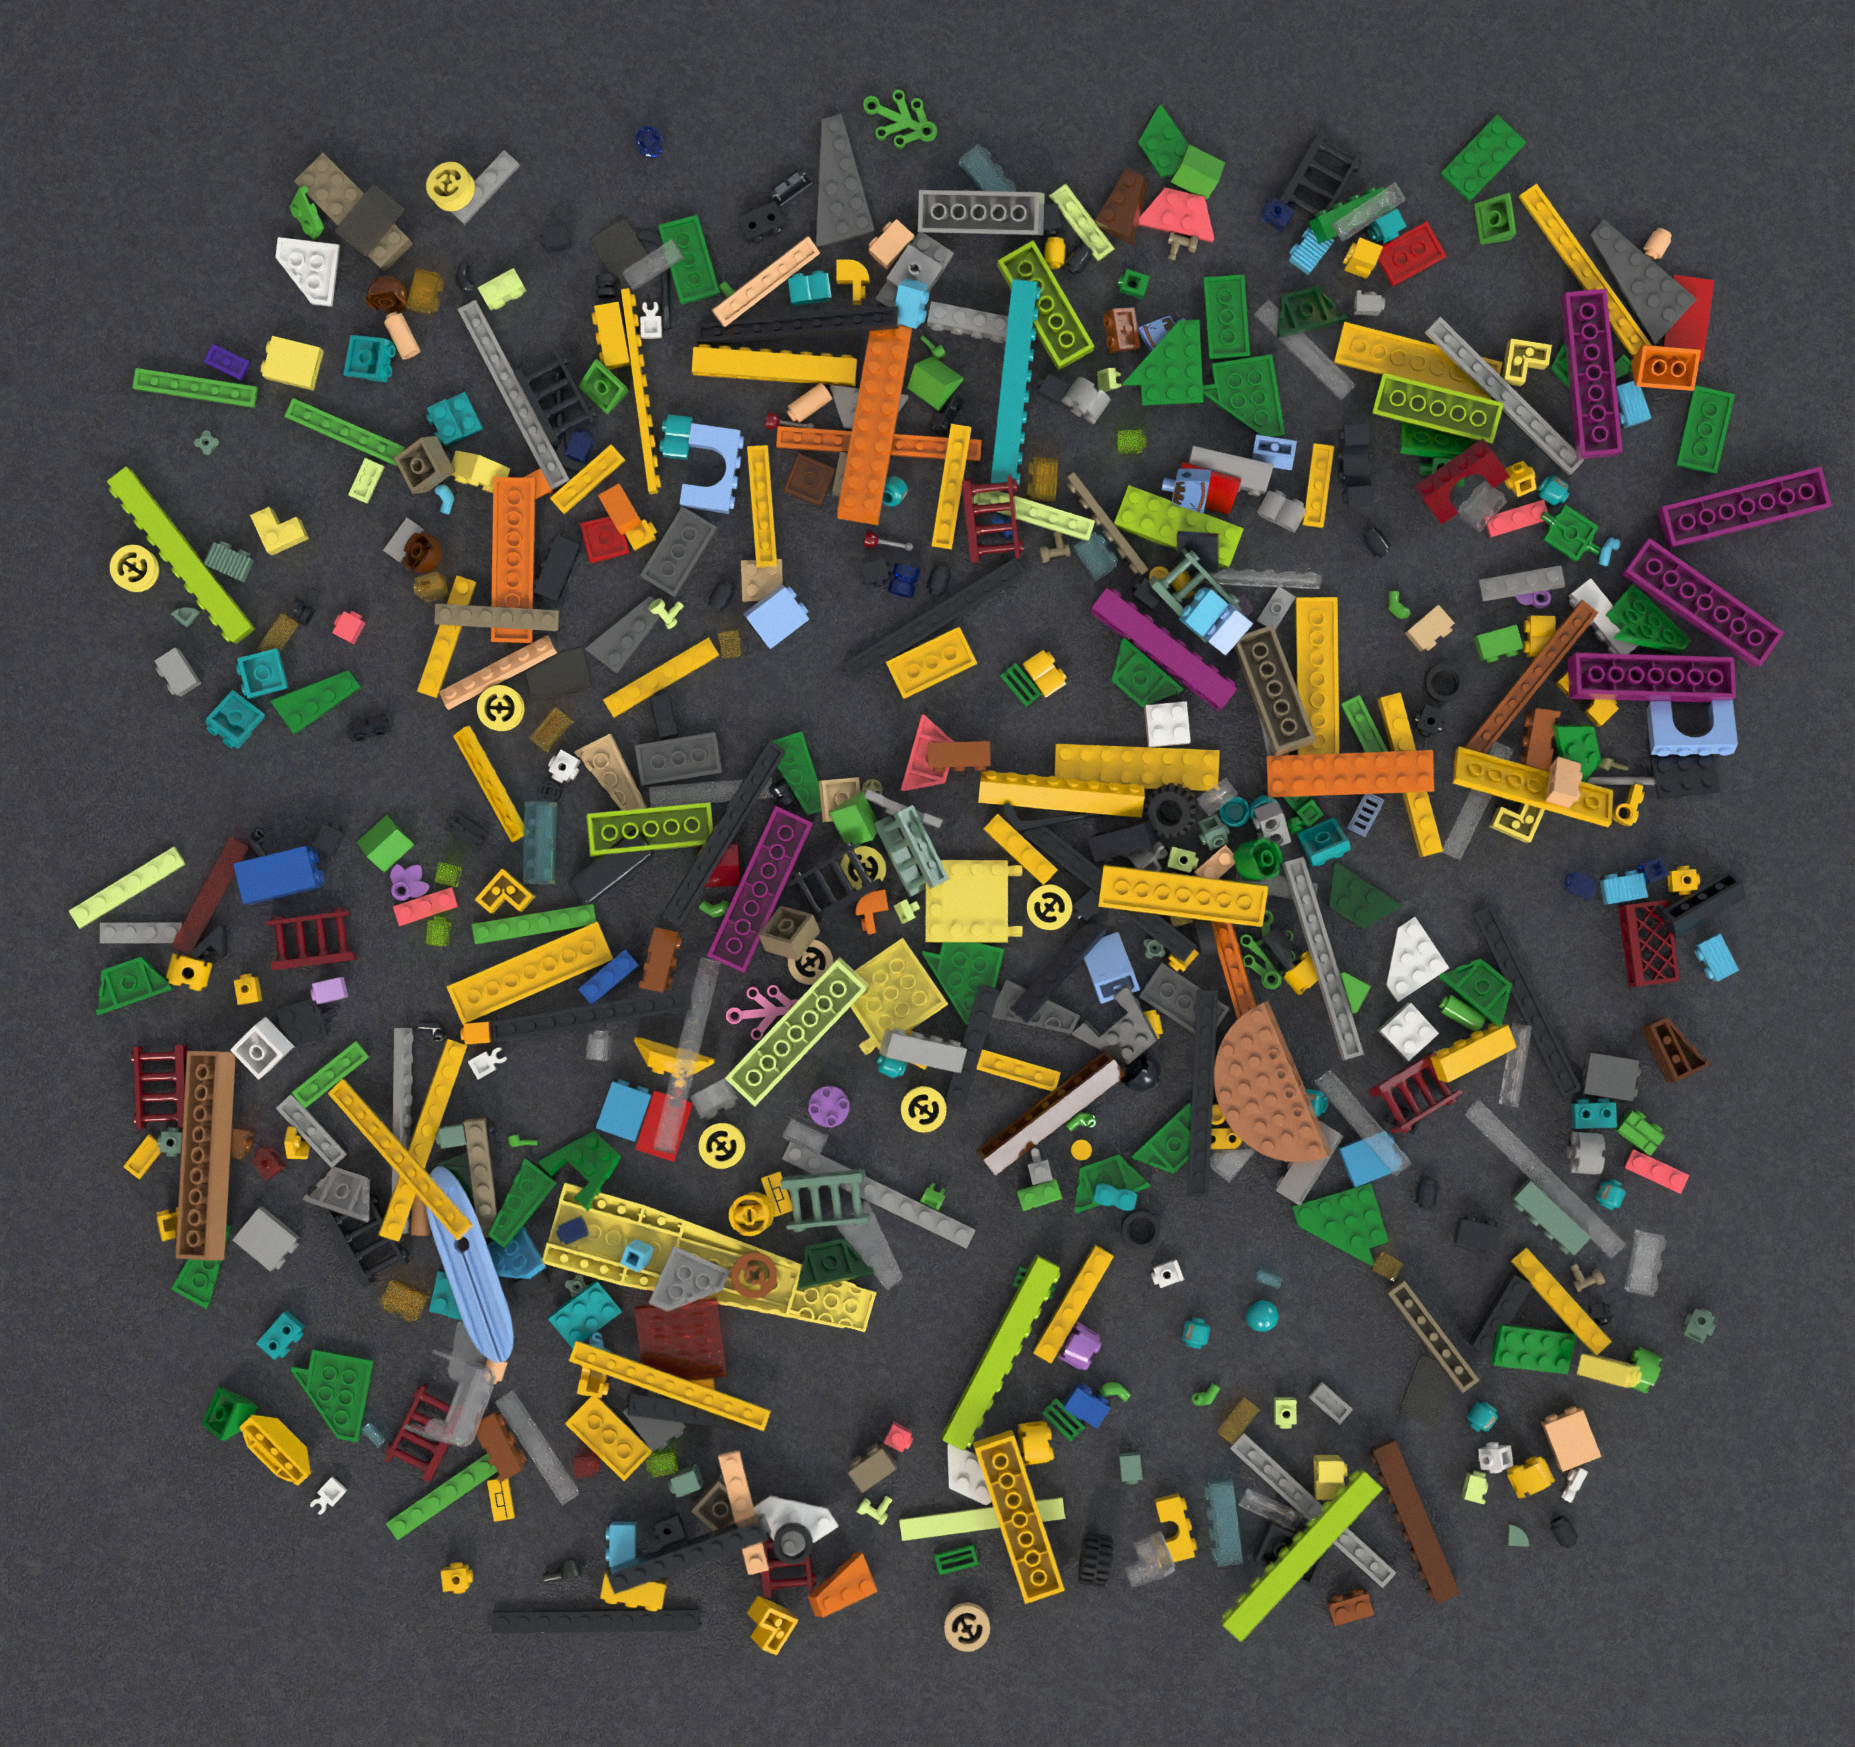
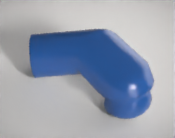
M994 512L991 522L1000 524L1010 523L1012 520ZM1004 531L1002 535L1005 539L1010 540L1013 538V531Z

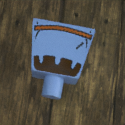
M1166 316L1138 329V334L1149 352L1157 346L1176 323L1173 322L1170 316Z
M1178 469L1176 480L1164 478L1162 490L1174 492L1173 504L1204 513L1212 470Z

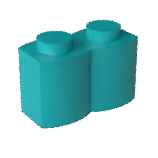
M820 270L812 272V275L809 276L797 273L791 275L792 278H788L791 306L832 301L828 273Z
M668 414L667 419H663L662 431L665 432V438L660 441V451L663 452L664 457L688 460L690 451L689 437L691 423H693L692 417Z
M1097 1183L1092 1198L1098 1204L1105 1206L1115 1205L1119 1209L1129 1211L1134 1210L1137 1194L1128 1188L1115 1189L1110 1184Z

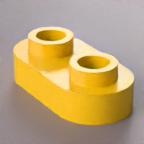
M1211 1128V1135L1215 1136V1141L1211 1143V1149H1235L1241 1145L1242 1140L1231 1128ZM1235 1135L1236 1140L1232 1143L1229 1142V1136Z

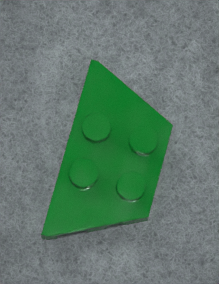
M1162 105L1158 106L1138 142V146L1160 178L1174 175L1189 145Z
M1125 637L1122 639L1111 681L1141 708L1180 693L1183 690L1180 685Z
M1568 724V726L1553 725L1559 757L1580 763L1581 781L1585 782L1601 763L1594 727L1589 724H1581L1579 726L1575 724Z
M139 957L102 970L101 987L99 988L98 995L100 997L96 1014L101 1015L173 990L174 988L143 957Z
M1480 958L1468 965L1459 966L1456 970L1439 975L1440 980L1499 1028L1502 1026L1512 983Z
M1188 1102L1131 1157L1174 1174L1189 1160L1191 1104Z
M1117 1154L1079 1168L1074 1210L1075 1213H1079L1101 1205L1092 1198L1097 1183H1107L1115 1189L1128 1188L1134 1192L1149 1188L1150 1185Z

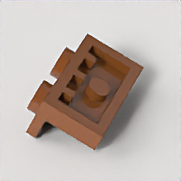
M1118 308L1104 313L1103 324L1106 328V343L1109 353L1139 349L1140 341L1135 309Z
M1362 1588L1352 1590L1349 1595H1334L1331 1597V1600L1327 1601L1334 1626L1374 1615L1369 1593Z

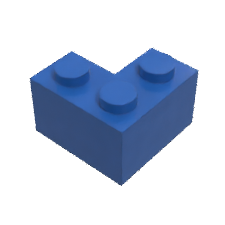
M1075 1383L1062 1402L1063 1408L1097 1429L1111 1409L1110 1405H1108L1109 1400L1100 1394L1098 1396L1092 1394V1389L1086 1384L1081 1383L1079 1385Z

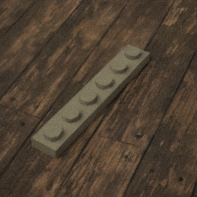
M1073 472L1067 477L1068 483L1066 485L1073 494L1075 492L1081 498L1079 500L1081 506L1085 510H1090L1093 514L1091 516L1092 520L1095 521L1097 526L1101 525L1105 530L1103 534L1110 543L1113 541L1118 547L1116 551L1122 559L1126 557L1130 563L1128 567L1133 574L1136 575L1138 573L1140 577L1144 575L1148 568Z
M435 604V624L559 631V610Z
M486 1118L467 1119L464 1121L475 1213L484 1238H491L488 1234L498 1213Z

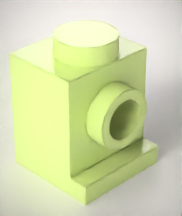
M1171 847L1166 867L1191 873L1192 869L1196 870L1199 858L1195 857V852ZM1182 856L1187 858L1186 864L1180 862Z
M1294 1397L1274 1398V1423L1279 1425V1428L1289 1429L1292 1428V1424H1297V1400ZM1284 1411L1290 1412L1287 1418L1282 1416Z
M1476 1470L1473 1473L1467 1472L1461 1494L1465 1500L1485 1504L1486 1500L1482 1496L1486 1494L1488 1489L1487 1479L1485 1478L1486 1473Z

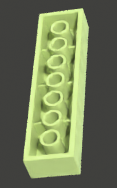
M839 957L725 1079L753 1106H756L870 985Z

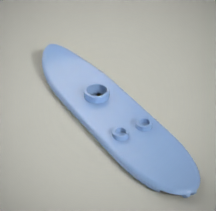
M437 1166L432 1170L430 1176L473 1224L462 1236L468 1239L469 1249L465 1252L460 1251L457 1245L458 1239L454 1238L426 1206L431 1231L462 1321L472 1342L482 1355L493 1362L501 1363L509 1358L513 1347V1326L508 1304L477 1216L465 1191L456 1177L447 1168Z

